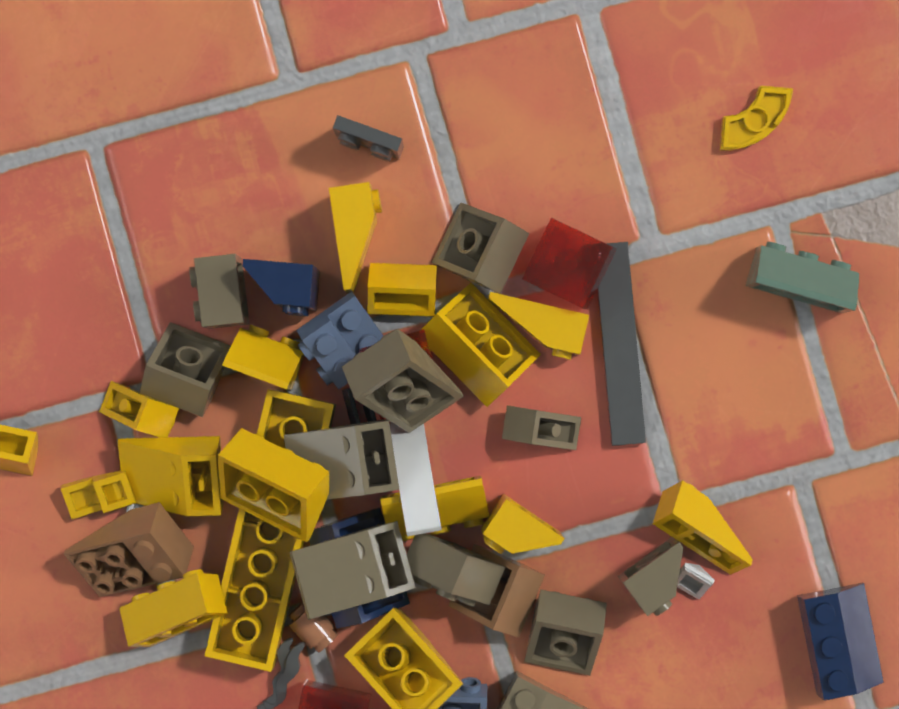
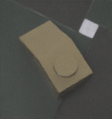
M507 405L502 439L576 450L581 417Z

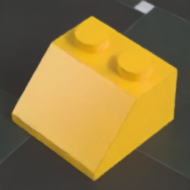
M251 324L249 330L240 328L222 366L281 388L292 390L305 357L299 349L298 344L300 342L282 336L280 342L267 338L269 331Z

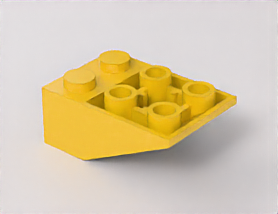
M220 436L118 439L121 471H126L136 499L135 504L147 506L160 502L166 511L184 516L221 515L224 500L220 499L218 454L221 452Z

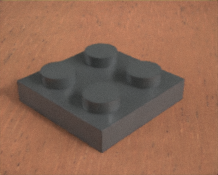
M339 115L336 117L333 130L338 140H340V144L355 150H359L360 145L370 149L372 156L388 162L391 161L392 157L400 159L404 148L402 138Z

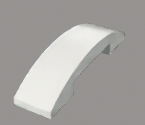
M390 422L407 536L440 531L442 528L424 424L408 433Z

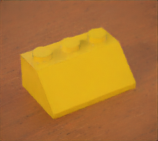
M472 283L445 305L416 334L486 407L497 399L541 355Z
M241 428L218 454L220 499L308 542L329 495V471L318 463L310 462L296 455L290 449L281 448L267 441L263 436L253 434Z
M481 475L434 485L442 530L431 532V535L451 531L450 525L462 522L464 528L484 524L483 518L490 517ZM400 492L383 495L380 501L385 522L397 521L402 540L413 539L415 535L407 536Z
M505 494L502 495L490 513V517L481 526L482 533L485 535L483 537L484 543L500 554L504 550L514 554L560 545L565 539L557 529Z

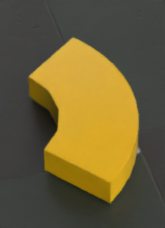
M759 86L755 100L748 109L737 115L723 116L719 151L743 149L756 144L768 136L780 124L787 113L792 99L793 88Z

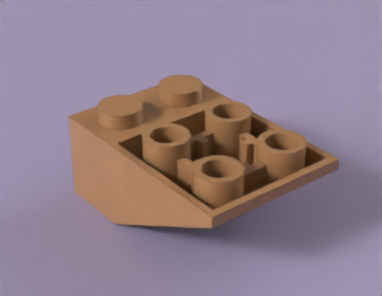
M158 502L129 510L66 549L64 555L98 596L103 597L183 578V574L187 572L194 546L161 503Z

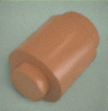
M303 602L289 614L292 621L288 626L310 649L314 647L318 653L324 650L338 635L333 629L335 625L326 615L308 620Z

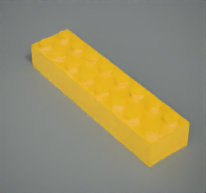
M267 389L257 434L263 436L267 441L285 448L283 435L331 428L336 404ZM240 508L221 584L228 614L213 620L205 657L272 672L275 667L296 578L289 552L303 548L304 541Z

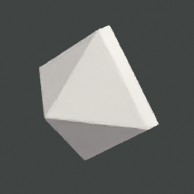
M685 563L680 569L677 587L696 599H700L713 585L715 580L700 565Z

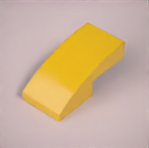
M125 470L96 475L61 485V492L71 519L100 510L106 513L136 503Z

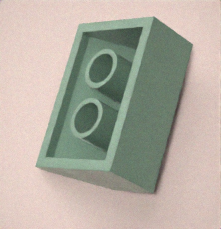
M767 242L766 246L760 245L756 247L745 286L839 313L856 310L859 273L850 270L852 265L837 260H832L831 265L819 262L818 255L805 251H799L798 255L785 252L786 246L774 242Z

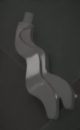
M288 638L280 645L277 655L281 670L273 679V694L264 699L263 703L257 706V709H273L285 700L287 684L297 675L301 666L299 655L305 647L304 642H300L290 649L293 638Z

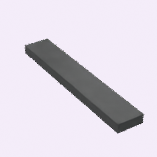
M628 242L595 244L593 246L611 444L615 446L646 443Z

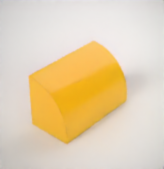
M370 263L367 313L435 316L437 265Z
M0 424V469L33 476L38 452L37 432Z

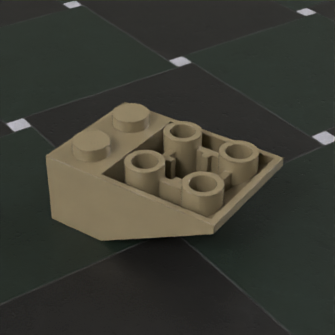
M382 419L283 435L285 448L290 449L296 455L310 462L320 464L329 471V495L327 500L399 490L389 420Z
M397 521L369 527L289 552L308 620L416 588Z

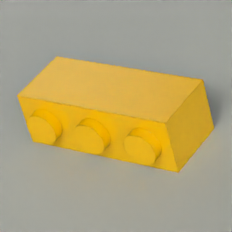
M201 569L184 573L183 579L178 582L162 583L157 586L158 591L153 593L135 595L131 598V603L119 608L128 647H152L228 614L218 574H206Z

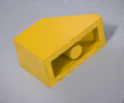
M111 381L99 412L134 430L156 437H168L174 426L179 408Z

